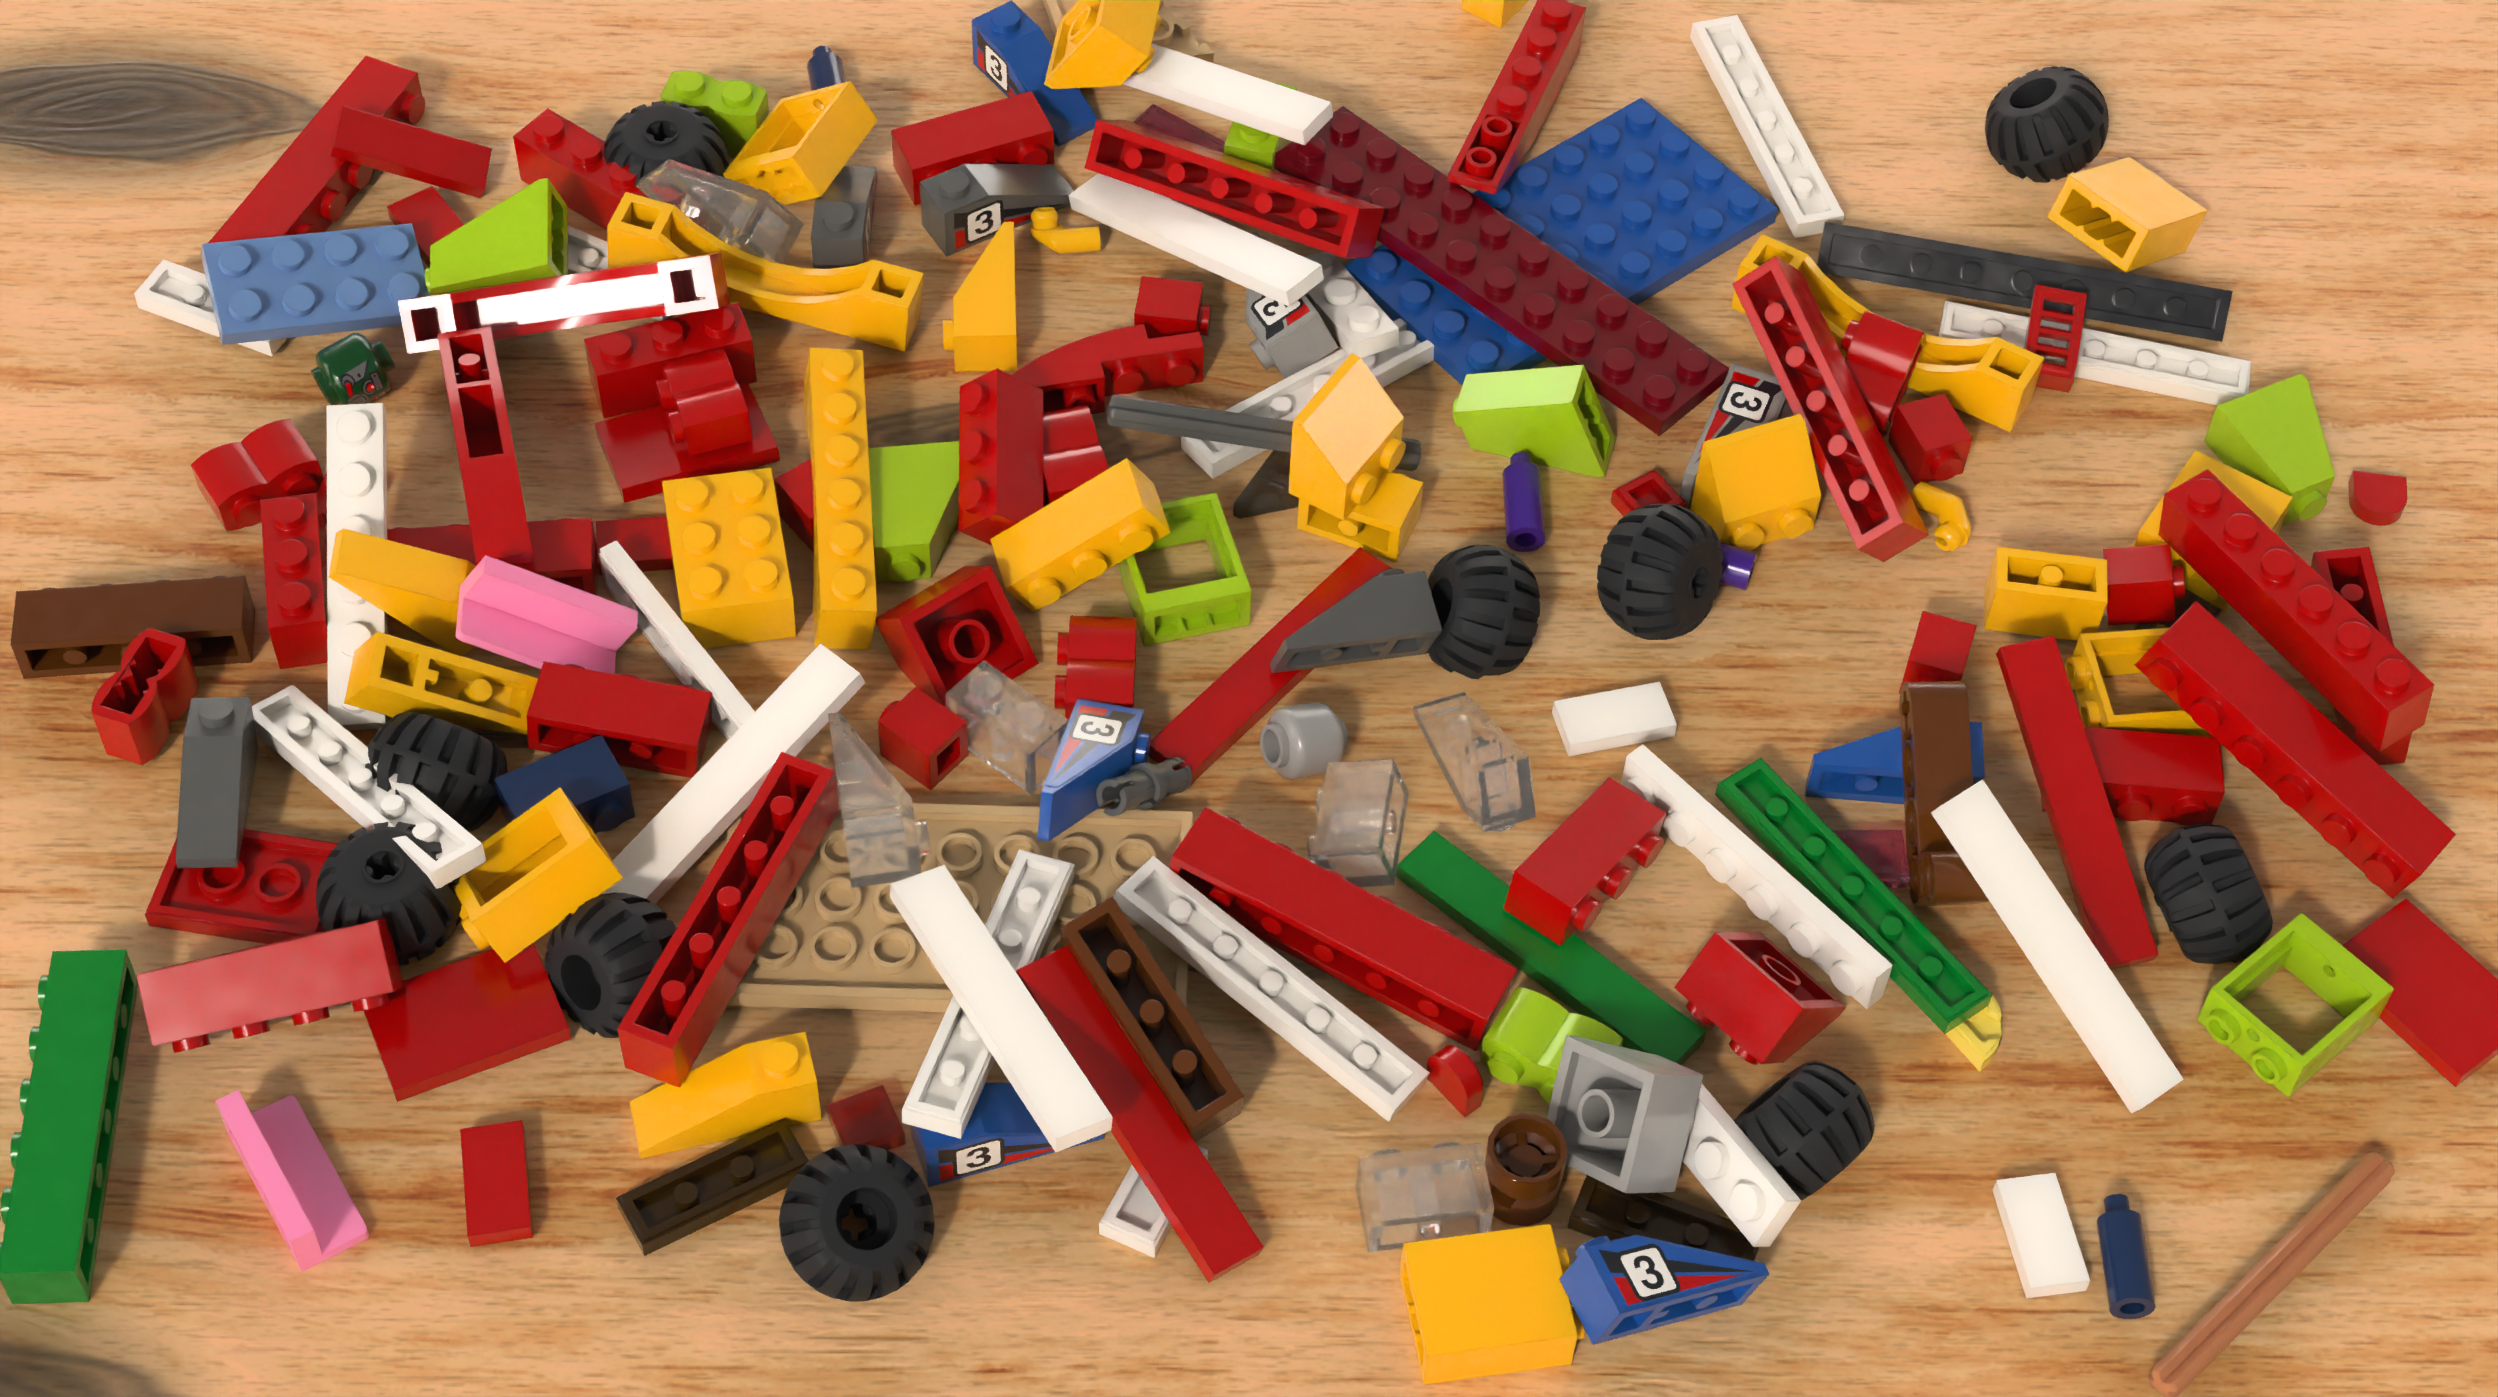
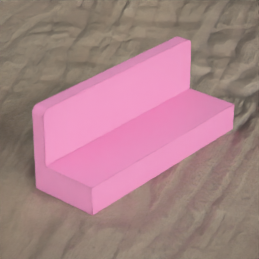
M485 555L460 585L456 638L462 642L539 669L542 668L543 661L561 665L576 664L585 669L615 674L616 651L637 629L638 611Z
M239 1090L215 1101L232 1143L301 1272L368 1239L369 1232L295 1096L289 1095L253 1113L250 1112Z

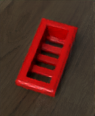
M2035 285L2023 349L2035 354L2064 359L2063 365L2043 362L2036 387L2069 393L2074 382L2087 299L2086 293ZM2044 301L2073 306L2072 314L2043 309ZM2041 319L2070 324L2069 331L2040 326ZM2038 337L2067 342L2066 348L2038 343Z

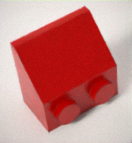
M964 566L879 615L875 620L899 669L918 689L955 714L1039 664L991 566Z
M1715 932L1674 987L1688 1000L1686 1008L1695 1018L1711 1027L1717 1025L1731 1038L1729 1042L1731 1049L1742 1059L1753 1065H1758L1759 1063H1784L1837 1019L1847 1007L1761 932Z

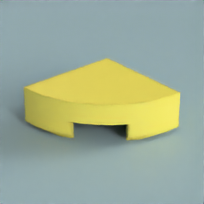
M1993 995L1989 1006L1946 1033V1036L1979 1072L1993 1060L2002 1037L2001 1009Z

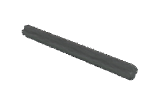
M1113 395L1109 400L1107 423L1114 427L1291 453L1293 421L1122 395ZM1402 438L1406 448L1396 469L1414 471L1417 469L1421 459V442L1415 439Z

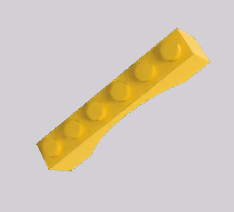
M625 192L607 225L608 269L721 252L730 304L738 302L740 307L903 352H905L920 319L924 273L878 260L832 269L800 268L771 262L745 253L718 239L693 222L675 205Z
M1762 234L1740 263L1736 281L1775 256L1801 271L1845 359L1848 351L1841 349V343L1850 321L1853 319L1860 322L1865 311L1873 312L1845 294L1821 271L1807 253ZM1734 289L1731 308L1746 314ZM1925 334L1926 341L1907 387L1929 397L1945 394L1954 408L2011 433L2032 400L2044 357L1998 337L1972 340L1948 339Z
M809 348L803 393L805 431L810 447L813 481L814 570L812 604L814 648L822 644L827 649L870 650L877 615L863 350Z

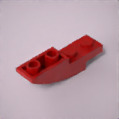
M1144 324L1110 330L1066 344L1038 357L1012 375L1043 390V413L1083 405L1088 406L1091 414L1104 413L1105 396L1131 394L1138 391L1172 386L1179 387L1186 384L1203 382L1204 345L1200 332L1148 339Z

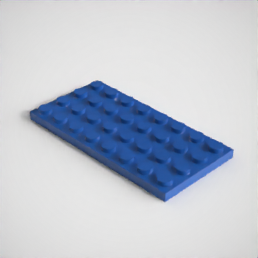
M1642 98L1516 168L1496 195L1480 190L1472 193L1636 305L1775 223L1778 210L1775 205ZM1384 244L1374 249L1372 257L1357 258L1345 265L1346 270L1392 321L1399 318L1407 323L1406 330L1413 332L1418 341L1422 343L1428 340L1434 345L1433 360L1462 386L1466 374L1531 369L1548 359Z

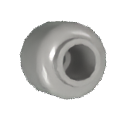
M1321 702L1288 706L1275 710L1269 718L1267 725L1263 727L1260 735V747L1265 762L1269 767L1275 769L1279 775L1289 780L1333 772L1341 762L1343 751L1346 750L1348 745V732L1344 722L1337 718L1329 706Z

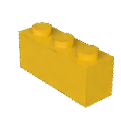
M1126 458L991 538L990 541L1005 589L1034 613L1045 606L1053 604L1060 597L1087 581L1099 577L1106 570L1133 554L1147 549L1152 543L1171 533L1154 483Z

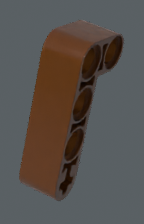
M1963 681L1904 682L1900 691L1899 711L1908 885L1911 901L1914 906L1972 905L1988 902L1989 899L1931 814L1936 808L1973 786L1969 702L1966 686Z

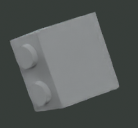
M1566 1035L1546 1117L1563 1133L1567 1143L1566 1165L1624 1193L1675 1192L1704 1075L1659 1055L1583 1037Z

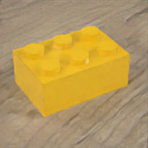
M772 468L662 481L681 621L702 647L708 649L796 637L793 594Z

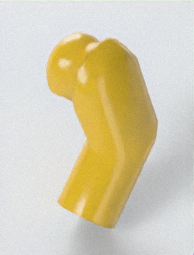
M1039 207L1032 211L1031 220L1033 225L1029 227L1032 237L1055 253L1071 254L1101 250L1098 226L1066 228L1058 223V214L1053 207Z
M1926 482L1918 483L1912 490L1911 498L1916 508L1937 516L1939 526L1934 530V535L1937 536L1935 539L1936 545L1948 552L1965 546L1971 537L1972 527L1962 499L1958 495Z

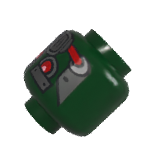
M352 333L320 350L316 355L318 367L311 370V373L330 405L368 404L390 391L391 381L387 372L396 367L381 340L370 344L364 335Z

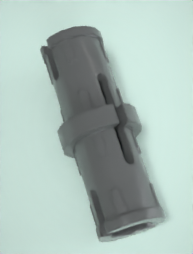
M1170 757L1154 765L1147 762L1136 764L1130 767L1131 771L1126 772L1125 775L1106 779L1099 784L1096 790L1097 804L1101 807L1115 802L1116 804L1106 807L1103 811L1110 816L1120 815L1133 808L1142 810L1153 808L1160 804L1158 801L1163 800L1164 797L1182 793L1189 788L1192 781L1191 769L1188 765L1184 768L1173 770V768L1179 767L1185 762L1179 757Z

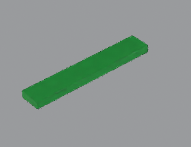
M1762 758L1757 759L1717 784L1715 795L1799 883L1893 965L1889 977L1944 1034L1989 1006L1992 997L1991 992Z
M1433 831L1397 864L1396 877L1578 1014L1592 1018L1615 1031L1623 1038V1047L1659 1055L1682 1065L1703 1044L1706 1034L1705 1030L1578 936L1572 934L1562 946H1559L1505 911L1503 908L1510 886L1437 832Z

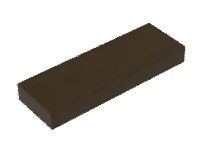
M781 1119L616 1197L617 1205L642 1253L646 1256L788 1188L793 1177L809 1160L785 1119Z
M1588 1175L1584 1180L1571 1212L1567 1227L1593 1238L1608 1236L1610 1241L1633 1235H1640L1755 1261L1760 1248L1753 1247L1732 1220L1660 1193H1624Z

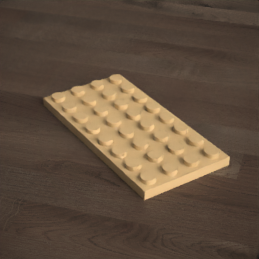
M838 801L839 812L727 1006L946 1012L953 994L890 898L891 883L945 865L985 925L1019 849L1075 864L1074 879L1039 957L1040 959L1060 949L1061 927L1108 898L1112 896L1114 898L1116 890L1152 856L1169 868L1173 853L1192 827L1193 811L1127 810L1120 815L1110 816L1103 812L1105 809H1096L1052 840L1043 841L1037 839L1040 807ZM748 807L728 827L726 844L728 843L729 839L731 838L732 834L737 828L739 822L741 821ZM1124 913L1187 1009L1188 963Z

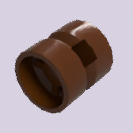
M1520 1113L1506 1117L1493 1128L1488 1137L1480 1194L1485 1207L1495 1218L1510 1225L1528 1226L1540 1223L1552 1214L1558 1203L1567 1160V1143L1563 1133L1552 1121L1539 1115Z

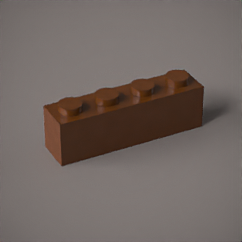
M215 576L202 579L158 580L144 583L101 584L86 587L16 591L11 647L24 679L118 672L121 670L122 657L129 644L148 628L185 638L194 667L251 663L253 657L255 608L245 576Z
M1113 896L1061 927L1060 948L1068 946L1194 1141H1198L1240 1115L1244 1095Z

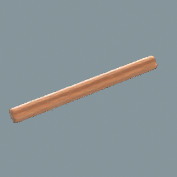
M2367 1153L2153 1367L2152 1373L2148 1378L2151 1386L2159 1390L2164 1397H2177L2390 1183V1179L2395 1173L2392 1163L2384 1160L2379 1153Z

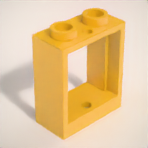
M851 81L782 98L728 166L723 175L751 213L821 197L878 119Z
M2169 628L2080 634L2072 657L2066 659L2065 670L2072 690L2076 691L2080 704L2079 713L2084 727L2213 737L2205 729L2198 726L2184 710L2114 715L2102 676L2141 674L2142 672L2135 664Z
M560 787L482 842L486 862L460 876L458 885L452 887L462 904L459 916L463 920L461 925L481 951L491 945L504 963H506L559 925L569 913L574 914L582 904L599 896L623 879L591 826Z

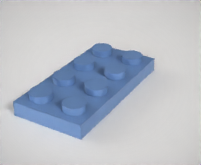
M412 223L202 244L201 257L222 345L402 326L398 301L430 295L426 286L425 272Z

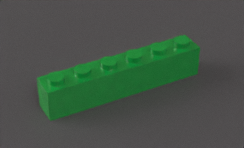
M126 949L52 951L49 974L42 975L39 979L38 1003L42 1015L40 1026H33L29 1035V1054L33 1062L31 1078L23 1079L20 1087V1108L24 1115L22 1131L13 1134L10 1146L11 1163L15 1172L12 1186L5 1187L1 1197V1216L5 1224L3 1241L0 1242V1281L12 1304L89 1302L138 989L137 977Z

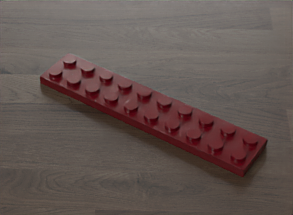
M1342 106L1333 112V117L1306 145L1292 141L1275 153L1274 169L1280 173L1384 207L1385 211L1377 236L1379 242L1559 367L1584 365L1595 392L1658 436H1661L1723 385L1729 367L1459 184L1447 181L1448 177L1346 107Z

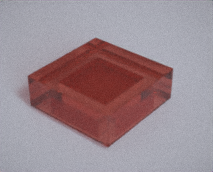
M883 1085L826 1105L827 1117L840 1146L866 1144L891 1150L906 1144L905 1133Z

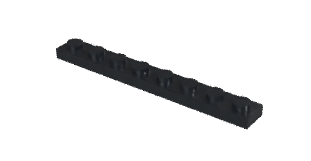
M1830 222L1824 223L1817 259V266L1824 274L2031 309L2035 285L2086 293L2087 299L2084 318L2220 342L2223 341L2233 292ZM2044 301L2043 309L2072 314L2073 306Z

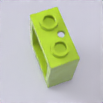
M1217 493L1187 496L1179 500L1161 503L1164 514L1168 513L1165 517L1171 533L1155 541L1147 549L1137 553L1206 540L1219 580L1148 594L1135 554L1118 563L1117 567L1133 615L1137 618V627L1144 647L1250 625L1252 590Z
M2300 913L2210 989L2197 1021L2207 1029L2213 1039L2223 1045H2227L2247 1062L2260 1079L2274 1085L2289 1098L2379 1019L2394 988L2307 916ZM2282 967L2286 968L2345 1017L2303 1055L2298 1053L2240 1004L2241 1001Z

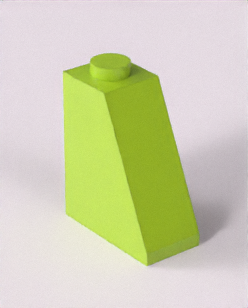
M548 178L539 179L430 245V267L425 270V282L430 295L568 275V206Z
M1584 365L1466 374L1460 395L1453 402L1454 422L1458 428L1462 429L1471 449L1509 458L1515 453L1524 452L1531 456V462L1534 464L1595 478L1605 477L1616 438Z
M2300 373L2216 406L2204 441L2225 465L2293 497L2282 526L2299 519L2306 521L2319 514L2327 503L2326 498L2334 481L2335 473L2308 379Z
M959 441L868 448L877 583L890 581L907 582L914 579L932 578L958 522Z

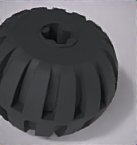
M2052 66L2028 72L2025 76L2018 77L2008 83V87H2003L1990 103L1985 121L1986 141L1990 154L2009 173L2022 179L2027 176L2034 182L2046 183L2050 182L2051 179L2059 180L2068 177V174L2076 173L2084 168L2086 163H2090L2103 148L2109 127L2107 104L2103 94L2088 77L2075 69Z
M665 101L652 102V105L648 107L645 104L633 108L630 113H625L607 135L604 146H607L604 151L606 163L616 162L621 168L626 165L630 166L629 173L637 175L634 184L636 187H640L642 182L649 183L650 187L654 183L661 181L671 182L677 188L685 187L701 197L702 212L706 211L715 202L724 188L726 178L723 173L729 166L727 146L716 125L704 113L692 106L688 107L686 104L674 101L671 102V105L665 104Z
M1653 504L1627 513L1607 537L1608 542L1604 544L1600 555L1602 558L1600 565H1598L1597 580L1599 582L1597 583V590L1601 605L1607 615L1618 626L1636 637L1647 640H1667L1686 635L1703 622L1713 607V600L1717 597L1720 588L1719 581L1722 579L1723 565L1721 564L1723 554L1720 540L1712 527L1704 519L1678 505Z
M1491 545L1467 546L1452 551L1441 558L1431 572L1428 583L1442 632L1426 654L1429 653L1431 660L1448 672L1455 671L1471 679L1502 675L1513 671L1523 662L1524 657L1527 656L1533 644L1532 639L1536 636L1538 628L1540 591L1534 574L1514 554Z
M417 712L399 713L380 727L368 745L370 763L365 765V768L372 772L373 779L377 778V787L388 792L391 789L389 778L394 773L398 774L397 783L413 785L468 832L478 829L496 812L500 802L494 778L508 773L506 756L496 744L463 727ZM376 763H378L377 773L373 767ZM396 789L395 794L400 795L398 790Z
M388 822L374 824V829L366 831L364 827L349 834L348 841L341 840L331 851L321 867L317 880L316 906L318 917L325 931L385 918L394 940L399 966L408 965L409 958L416 956L420 961L434 953L435 947H442L455 932L457 925L462 919L459 916L462 904L455 895L456 892L452 886L458 885L459 878L441 888H435L429 877L392 838L407 836L435 861L438 860L436 859V854L442 853L440 842H426L417 839L412 833L413 828L416 826L414 824L397 822L395 827H388Z
M2211 824L2181 827L2158 841L2148 853L2144 862V870L2148 883L2154 893L2155 902L2165 917L2169 931L2173 932L2183 954L2188 959L2196 963L2220 964L2231 961L2235 963L2257 950L2270 935L2273 920L2267 900L2244 850L2228 828Z
M613 892L600 894L582 904L574 914L569 913L554 928L550 935L545 954L546 970L550 972L548 978L557 995L560 1007L568 1012V1016L575 1023L579 1022L583 1029L593 1035L597 1032L604 1038H619L617 1028L677 929L673 921L667 920V914L656 904L651 903L646 898L627 893Z
M1818 1061L1805 1063L1785 1075L1757 1097L1734 1120L1800 1200H1804L1819 1190L1856 1159L1868 1146L1875 1128L1871 1107L1862 1089L1839 1069Z
M850 1144L835 1147L807 1162L790 1182L780 1208L779 1216L781 1243L794 1271L803 1281L818 1292L831 1298L849 1302L878 1299L897 1291L908 1283L922 1267L928 1256L935 1226L933 1204L929 1192L918 1173L896 1154L886 1149L866 1144ZM850 1208L853 1209L856 1218H866L868 1222V1229L858 1233V1240H853L851 1232L842 1230L841 1218L849 1216Z

